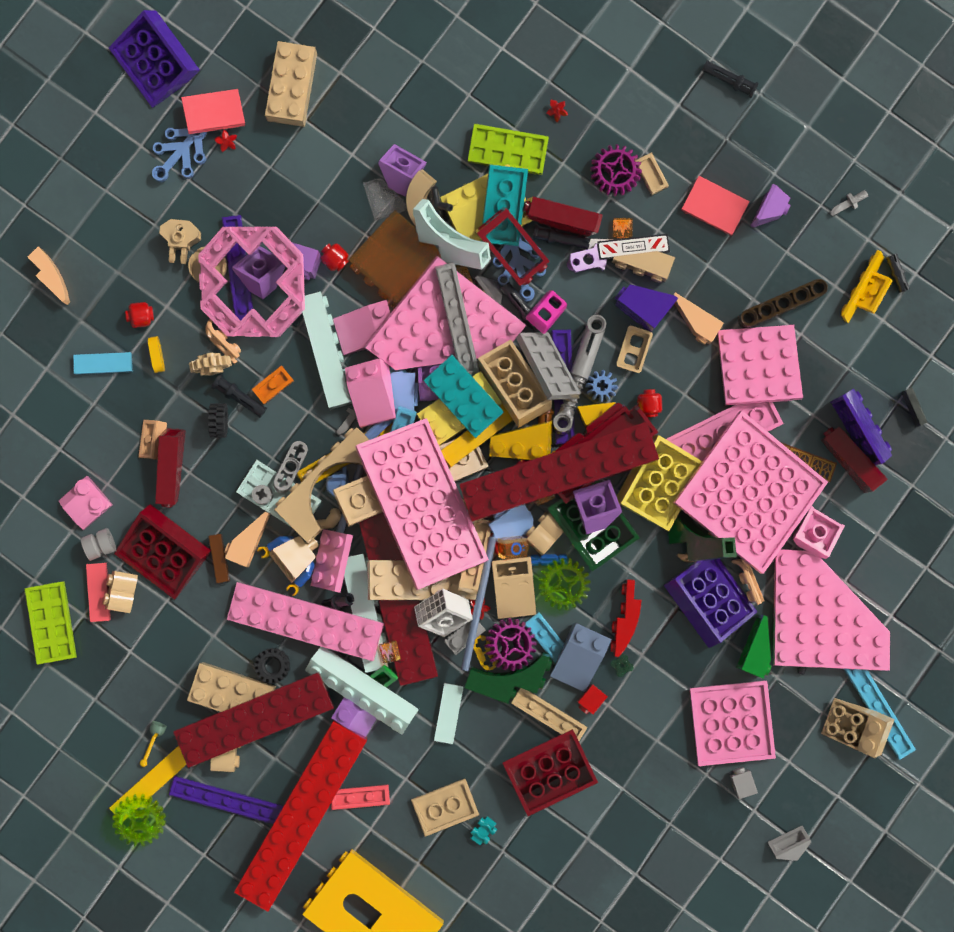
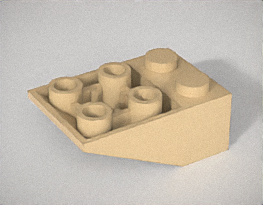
M531 557L492 561L498 619L536 615Z
M834 698L821 734L876 758L882 755L895 719L877 711Z

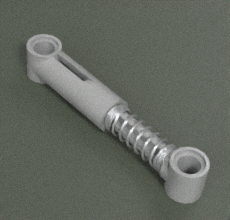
M593 315L588 319L570 372L579 391L583 388L582 384L588 381L605 332L606 321L600 315ZM596 322L601 325V328L594 330L591 325ZM592 336L594 337L590 351L586 352L590 338ZM579 396L574 399L563 400L564 404L561 405L562 407H560L561 409L553 421V428L557 434L565 435L572 429L573 414L575 413L573 410L576 408L575 404L578 403L577 399L580 398ZM560 420H565L568 426L560 428L557 423Z

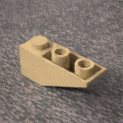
M659 251L614 256L612 263L619 269L626 270L628 268L633 270V273L636 275H647L651 277V280L661 283L662 281L666 282L675 257Z

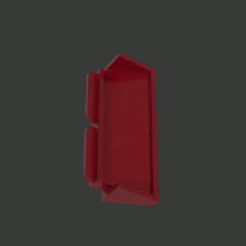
M615 403L586 426V434H575L552 453L647 422L652 437L658 431L637 405L628 410L624 404ZM592 483L559 493L558 495L567 504L574 498L573 491L588 487Z

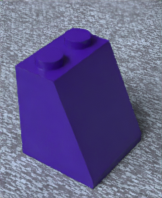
M630 284L627 289L623 287L615 298L617 300L615 306L645 330L652 332L678 300V297Z

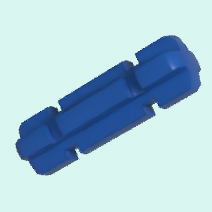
M556 554L530 555L532 566H538V564H541V566L567 565L568 563L566 554H559V556Z

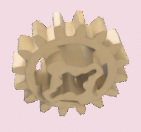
M207 353L197 356L198 359L189 363L190 372H200L201 376L223 373V369L232 366L230 356H221L220 353Z

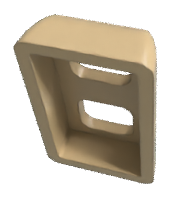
M629 326L618 357L617 366L640 373L653 333ZM633 335L643 338L644 341L641 348L630 345ZM627 353L638 357L635 366L624 362Z

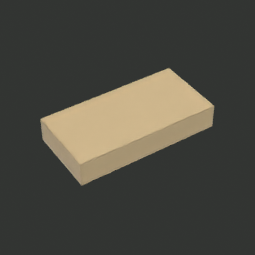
M652 152L635 160V162H641V165L637 168L642 169L640 175L651 196L669 187Z

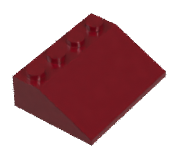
M150 504L139 512L114 554L175 600L201 567L211 550Z
M573 729L502 762L527 816L598 783Z

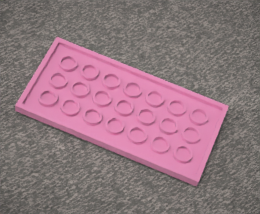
M427 418L355 446L416 590L489 560Z

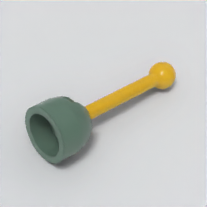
M152 721L150 725L152 738L144 758L140 761L141 767L147 766V759L156 737L164 734L167 727L165 724Z

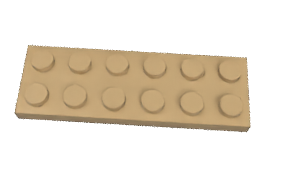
M367 561L368 600H424L441 589L450 591L468 600H476L477 594L458 590L462 572L416 590L404 561Z

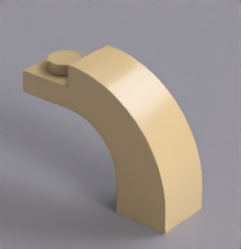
M423 169L419 170L412 179L406 196L407 210L415 226L414 207L422 199L427 200L431 187L437 183Z

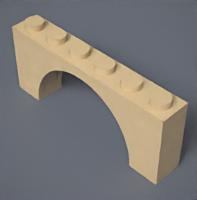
M357 427L354 430L351 428L344 435L345 439L341 443L337 442L330 449L332 452L327 457L324 455L317 462L318 466L314 470L310 469L303 476L304 480L300 484L296 483L289 490L291 493L286 498L282 497L275 504L277 507L274 510L307 543H310L323 530L314 518L311 508L312 490L318 478L326 470L339 464L353 463L362 465L355 446L369 441V439Z

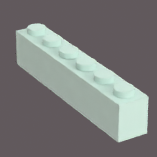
M320 291L305 296V310L302 313L327 404L331 410L352 404L346 383V372L341 362H344L341 350H337L336 346L339 343L336 332H332L331 328L334 325L331 314H327L326 307H329L328 300Z
M364 554L348 557L344 577L348 593L354 596V602L351 605L352 614L383 623L381 613L377 614L376 606H379L378 600H368V557H365ZM385 632L381 633L374 661L362 658L365 673L375 671L383 665L389 667L388 663L392 662L390 654L388 660L386 654L382 655V650L380 649V645L387 644Z
M325 647L318 649L305 669L311 675L320 672L323 682L328 687L334 689L343 697L349 699L401 735L419 710Z

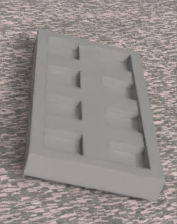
M548 332L545 334H518L516 339L547 399L577 398L581 393Z

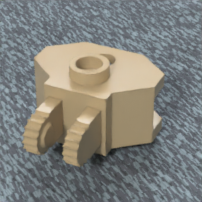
M170 219L160 226V234L170 247L169 263H174L176 250H181V264H186L190 247L201 241V232L190 221Z

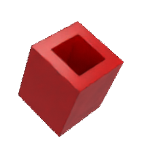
M591 683L577 700L580 704L578 708L586 714L589 712L594 714L608 696Z

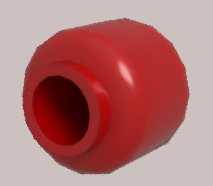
M338 243L332 246L328 244L321 251L323 253L321 262L330 271L337 270L339 272L349 262L347 260L349 254Z
M146 302L130 304L128 311H125L126 322H130L133 328L149 326L151 321H154L152 306H149Z
M655 389L643 390L644 394L637 396V406L646 417L658 416V413L662 411V395L655 393Z

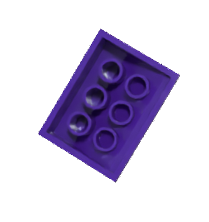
M143 10L109 47L112 54L152 108L187 84L200 71L155 10Z
M852 389L830 402L852 441L876 466L883 464L892 456L890 452L892 451L891 446L887 441L884 442L880 427L874 424L871 419L873 417L872 413L862 403L863 398L861 394Z
M720 559L696 561L664 585L708 648L721 643L757 613V610Z

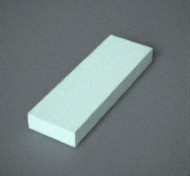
M444 683L434 741L453 744L463 686Z

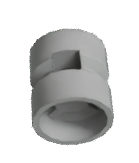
M108 528L98 531L96 536L90 534L81 538L83 550L90 561L101 557V553L106 555L116 551L113 536Z

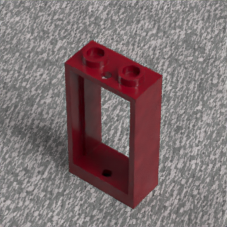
M504 206L474 231L483 242L489 244V250L519 286L527 285L533 280L532 276L537 272L541 273L548 267L547 263L550 262ZM506 218L510 220L541 259L520 278L486 237L489 232Z

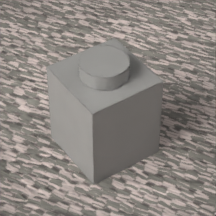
M740 767L733 770V774L729 775L737 798L742 799L758 793L749 769Z

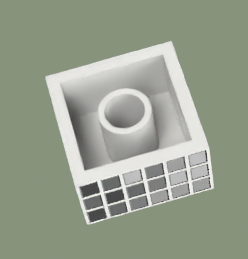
M445 589L438 590L434 595L424 599L414 607L418 627L442 637L449 635L473 620L469 600Z

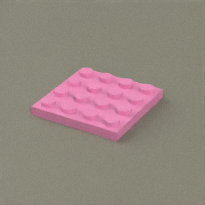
M794 325L719 330L717 336L725 405L803 399Z
M767 680L689 688L698 766L776 758Z

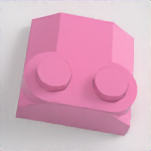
M89 476L79 480L59 500L62 508L83 530L113 506Z
M811 506L799 529L794 533L793 540L797 546L818 558L827 559L844 525L839 524Z

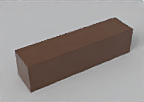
M222 534L209 536L216 582H228L230 577L227 559H225Z

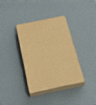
M466 778L411 799L425 836L479 816Z

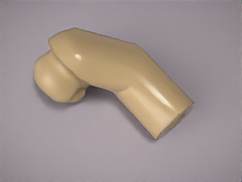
M337 508L331 509L329 516L323 520H316L322 529L334 528L340 521V510Z

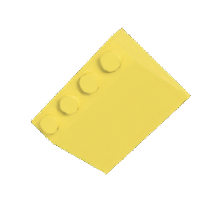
M488 174L440 197L442 202L453 205L451 212H445L454 229L462 235L480 241V238L474 231L482 225ZM522 215L521 226L530 223L533 220L523 218Z
M654 435L652 439L659 460L632 469L620 489L617 499L621 506L669 531L681 511L673 502L703 461L663 437Z

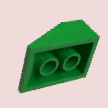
M757 614L736 668L764 679V676H768L772 667L770 665L768 617Z

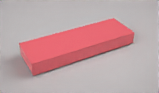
M107 563L86 564L90 622L111 620L110 610L105 609V605H103L104 594L108 593L109 590L106 585L108 577Z
M389 785L339 789L331 802L332 810L390 805Z

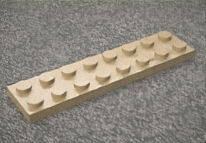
M454 440L447 442L443 445H440V450L444 449ZM477 447L450 468L448 466L454 482L488 468V465L480 447ZM368 476L333 490L348 527L383 512Z

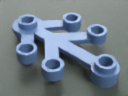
M168 128L165 131V136L170 141L175 140L177 137H188L183 142L164 144L156 142L153 145V151L157 155H162L166 151H175L163 166L154 167L152 170L153 178L158 182L166 181L169 170L181 156L183 161L182 175L186 179L192 178L194 171L191 168L189 147L193 142L195 143L196 153L194 154V160L197 164H204L206 156L203 153L202 140L206 137L207 132L196 135L188 134L187 128ZM173 131L174 136L168 137V133ZM162 146V150L156 151V147ZM199 155L203 156V159L201 161L197 160V157ZM186 170H191L189 175L184 174ZM160 172H164V176L162 178L158 177V174Z
M521 235L519 246L504 245L500 251L501 256L505 259L511 250L513 257L509 265L513 270L516 268L519 278L525 274L523 266L531 269L535 265L534 262L520 255L519 248L530 253L532 258L536 259L539 257L532 254L533 249L529 244L521 240ZM495 257V258L493 259V265H494V267H496V268H501V267H503L502 265H497V264L495 263V260H497V258ZM546 269L541 274L537 272L536 275L539 277L544 276L546 273ZM506 270L498 277L500 286H504L509 282L510 274ZM502 277L507 278V282L501 283L500 279ZM528 284L525 286L521 285L519 295L525 302L532 301L535 294L534 290ZM526 290L530 291L531 295L528 297L524 296L523 292Z

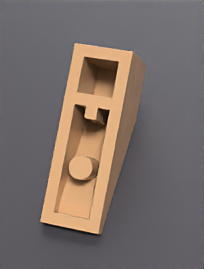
M675 292L674 295L678 297L675 306L692 334L696 336V340L701 344L705 345L707 343L710 345L724 323Z
M264 512L234 538L231 543H228L224 551L226 554L225 559L249 567L271 514Z

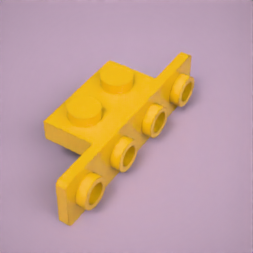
M879 250L876 251L875 255L871 256L869 266L866 271L862 272L857 288L855 287L852 290L848 304H845L842 308L841 316L847 323L851 320L857 307L875 314L892 283L891 278L877 273L884 260V256Z

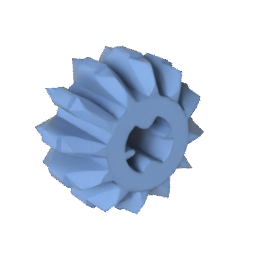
M605 370L601 371V376L595 371L593 373L595 378L591 376L588 378L592 383H586L585 385L587 388H592L587 391V395L594 393L593 401L598 396L599 403L603 402V397L609 402V395L612 397L616 395L612 390H617L618 386L612 384L617 379H609L612 376L611 372L606 377ZM603 382L607 389L604 388L603 391H600V387H597V384L599 385Z

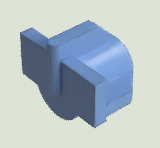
M343 467L342 471L335 472L326 479L327 491L332 496H334V489L349 483L347 467Z

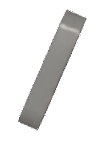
M297 441L291 445L274 479L273 486L278 493H286L290 490L307 455L308 448L304 442ZM301 447L303 453L300 452L297 459H295V449ZM293 463L296 466V470L289 472L286 470L285 465ZM284 475L288 476L286 485L279 487V482H282Z

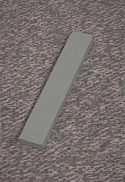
M455 263L436 266L435 270L456 359L470 375L479 372Z

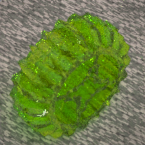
M560 558L561 564H557V561L553 560L554 567L547 564L546 566L549 571H541L546 577H539V581L544 583L539 584L538 587L539 589H545L540 594L541 596L547 595L544 599L546 603L552 600L550 603L551 607L558 603V610H561L562 605H564L565 610H569L568 604L576 608L574 602L578 601L579 604H582L583 602L580 597H588L583 591H590V588L585 585L590 584L591 581L584 579L589 576L588 572L582 573L585 569L584 566H580L577 569L578 561L571 565L572 560L570 558L567 560V564H565L563 558ZM562 569L572 570L577 576L567 577L563 574ZM556 572L558 580L555 584H552L553 586L549 587L550 578ZM560 576H562L566 582H570L569 584H567V589L569 592H567L563 586H559L560 584H562ZM580 581V587L573 596L571 588L577 584L576 582ZM561 591L566 594L567 598L561 599L552 593Z
M134 794L133 800L127 796L126 803L121 801L119 803L120 808H115L116 814L112 817V820L115 821L112 826L117 828L115 834H121L119 839L121 841L126 839L127 845L131 841L134 842L133 845L135 847L138 842H141L143 847L145 846V841L151 844L153 842L152 837L158 839V833H163L162 826L166 824V821L163 820L166 818V814L162 812L163 806H158V800L152 802V796L145 799V794H142L141 798H137V795ZM151 812L156 820L152 827L147 820ZM125 814L129 815L131 820L127 828L123 823ZM136 818H142L143 821L136 822ZM137 830L143 831L142 833H135Z

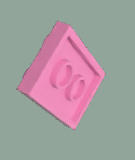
M323 529L310 586L341 592L353 535Z

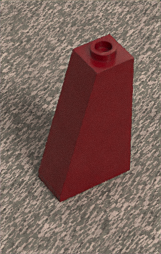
M534 196L525 200L523 207V218L582 237L597 234L603 216L600 213Z
M831 427L823 433L825 437L821 441L863 493L873 492L888 480L840 427L835 429Z
M166 428L159 435L155 504H161L162 507H172L179 500L186 430Z

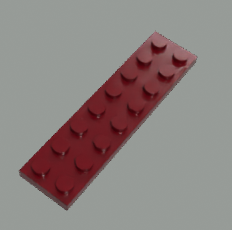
M317 672L173 731L189 768L327 712L334 707L320 672Z

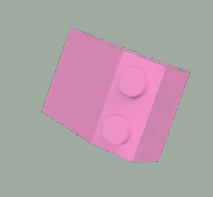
M387 300L367 305L333 319L343 355L366 349L365 345L391 314Z
M379 358L346 367L347 387L359 427L362 428L396 419L389 365Z

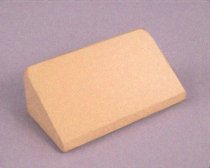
M143 420L139 458L158 460L159 435L167 428L166 422Z

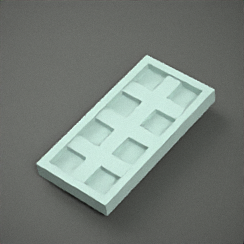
M256 460L236 492L289 525L274 509L277 507L275 504L282 497L286 498L291 492L278 493L273 486L277 472ZM284 477L282 482H279V487L286 485L287 478ZM258 485H265L272 490L273 497L265 505L256 503L252 498V491ZM311 495V508L314 514L322 500Z

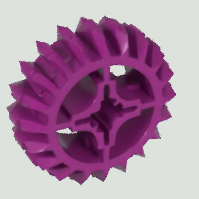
M616 144L615 150H613L612 146L609 145L608 152L602 148L601 154L597 153L595 155L597 160H592L594 167H591L590 171L594 174L591 175V179H598L594 182V185L598 186L601 184L600 191L606 188V195H609L610 191H613V196H617V191L624 195L625 190L631 192L630 186L634 188L637 186L635 181H640L641 177L637 174H641L642 169L637 167L641 165V162H635L638 156H631L632 149L628 153L625 152L626 146L619 150V145ZM610 157H618L613 163H604ZM623 159L630 165L631 172L624 168L622 164ZM619 163V171L613 178V170L615 169V167H617V164ZM601 169H604V172L609 174V182L602 176ZM618 178H629L622 184H614Z
M508 618L506 623L504 620H500L499 625L494 624L493 628L495 631L492 629L488 630V633L492 636L485 637V640L490 641V644H485L484 647L490 648L486 655H493L490 662L497 660L496 667L502 665V670H507L509 666L510 671H514L516 666L519 670L522 669V664L524 666L528 665L526 659H533L530 653L536 652L532 645L537 643L535 641L531 642V638H534L535 635L528 634L531 631L530 627L524 629L526 626L525 622L519 625L518 619L512 622L511 618ZM506 629L515 630L514 634H511L510 637L501 635ZM521 636L524 641V648L519 643ZM497 640L502 646L500 653L497 648ZM513 641L514 648H508L509 645L507 643ZM512 652L520 654V657L514 661L506 659Z

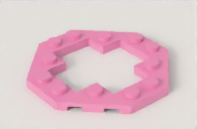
M222 227L198 254L201 274H199L200 290H202L201 310L226 336L279 337L305 310L303 254L277 227ZM263 242L288 268L276 283L289 297L267 321L255 309H251L240 321L216 296L228 281L215 267L236 243L250 255Z

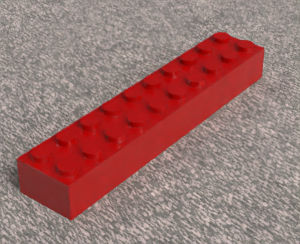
M335 720L332 721L234 893L267 912L270 910L367 742V737L344 727Z

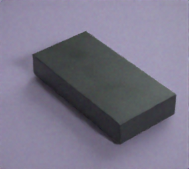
M913 388L902 391L901 394L915 426L927 423Z

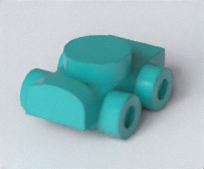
M488 816L485 819L481 818L477 823L480 825L479 828L474 827L470 832L473 835L471 839L479 845L482 843L486 845L490 840L488 837L489 833L494 835L497 831V828L494 827L497 823Z

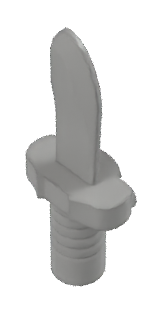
M864 190L855 196L851 193L847 194L848 200L835 206L831 211V215L834 216L850 206L853 209L858 208L857 203L867 198L868 193Z
M348 408L346 410L349 416L339 427L337 434L346 432L355 418L357 419L354 409Z

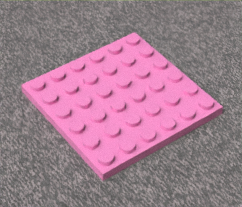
M739 411L673 503L717 538L735 537L736 554L760 574H764L828 481L746 413Z

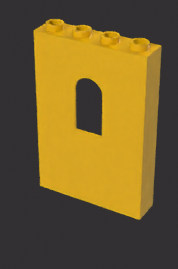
M353 849L349 853L347 851L343 853L339 859L341 864L337 869L333 867L327 875L328 881L325 884L321 882L315 890L317 895L313 900L311 898L308 899L303 906L305 911L302 914L324 932H438L444 923L443 919ZM356 894L381 913V916L371 929L344 909L343 901L347 895Z

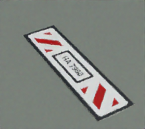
M668 234L597 241L600 260L613 259L614 256L652 251L670 252Z

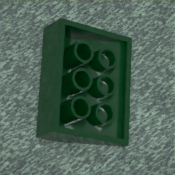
M598 480L592 483L591 485L598 484L601 482ZM561 498L547 508L592 572L640 538L623 513L605 529L586 534L575 498L567 504Z

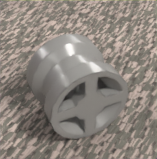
M258 485L252 491V498L258 504L265 505L273 497L272 490L265 485Z

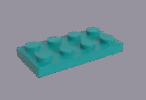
M489 164L482 224L503 206L509 210L520 225L522 224L528 169ZM506 218L489 232L486 237L494 244L519 246L520 233L510 220Z
M453 355L423 380L475 438L504 413Z

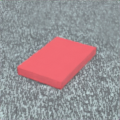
M238 89L181 97L188 134L245 126Z
M698 176L681 211L732 236L750 201Z

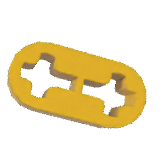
M159 337L148 338V346L153 370L155 373L164 372L165 365Z
M480 635L475 639L474 651L481 666L485 670H493L496 667L497 660L492 662L493 666L491 667L483 663L486 661L484 654L490 651V648H485L486 651L482 652L481 648L475 645L478 643L477 640L479 638L482 641L485 640V636Z

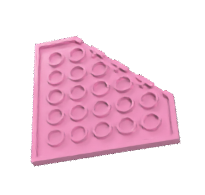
M438 256L434 258L365 345L366 349L395 370L442 364L451 355L456 358L435 270L436 266L447 263ZM457 271L476 359L509 340L513 342L525 328L526 324Z
M780 550L775 557L773 666L890 671V631L821 558L807 551Z

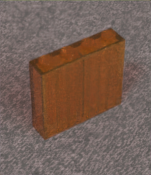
M394 210L350 257L349 263L351 265L349 267L357 275L361 273L365 277L363 280L370 287L374 285L379 290L377 293L384 300L388 298L393 302L391 306L395 309L436 256L441 258L439 249L433 244L419 242L416 228Z

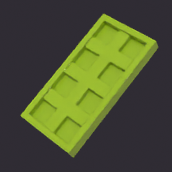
M474 124L468 162L489 166V164L500 166L509 164L510 167L528 169V173L542 175L549 137Z
M65 581L25 588L37 664L77 658Z

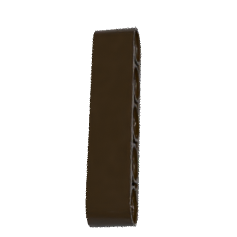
M816 279L746 309L739 315L738 324L742 328H751L814 301L827 292V283L822 279ZM819 285L821 293H816L813 286ZM796 292H801L804 295L803 301H799L796 298ZM784 300L787 303V307L781 308L778 301ZM762 307L768 308L769 316H764L761 313ZM744 315H750L752 323H746L743 319Z

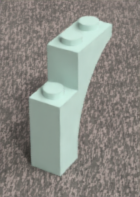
M422 199L414 207L413 216L419 242L438 245L443 261L447 263L454 262L457 265L481 270L490 261L489 244L471 239L454 230L437 214L429 200Z

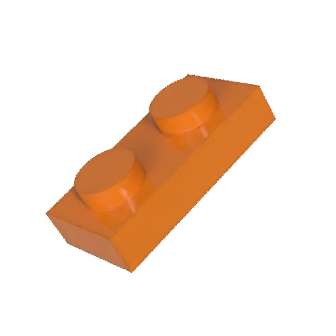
M281 365L252 390L265 405L294 382V380Z

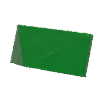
M386 665L381 666L369 675V677L384 687H388L398 679L397 673Z

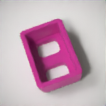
M550 290L545 293L526 315V319L541 333L545 334L566 310L567 303L554 291ZM551 297L561 305L558 309H555L548 302ZM541 309L550 314L551 317L548 321L539 316L538 312Z

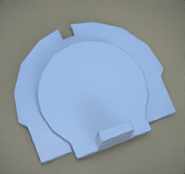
M393 372L390 375L395 414L399 406L414 411V406H418V401H420L418 383H415V373Z
M523 505L495 514L493 516L494 520L488 524L493 537L497 538L496 541L508 547L512 546L515 542L521 544L520 540L525 542L528 538L525 534L533 526V517L531 511H528L526 506Z

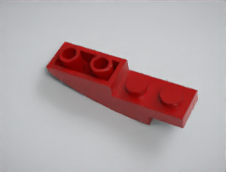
M626 579L625 583H622L621 594L625 595L624 602H621L620 614H624L623 618L616 617V621H612V633H615L614 641H611L610 652H614L615 657H619L629 644L639 620L642 600L634 599L635 580Z

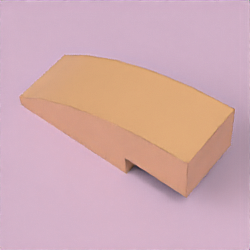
M38 246L28 256L41 270L36 277L63 303L68 305L70 303L68 291L58 268L52 259Z

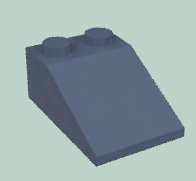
M573 623L550 677L585 692L603 660L612 639L577 623Z

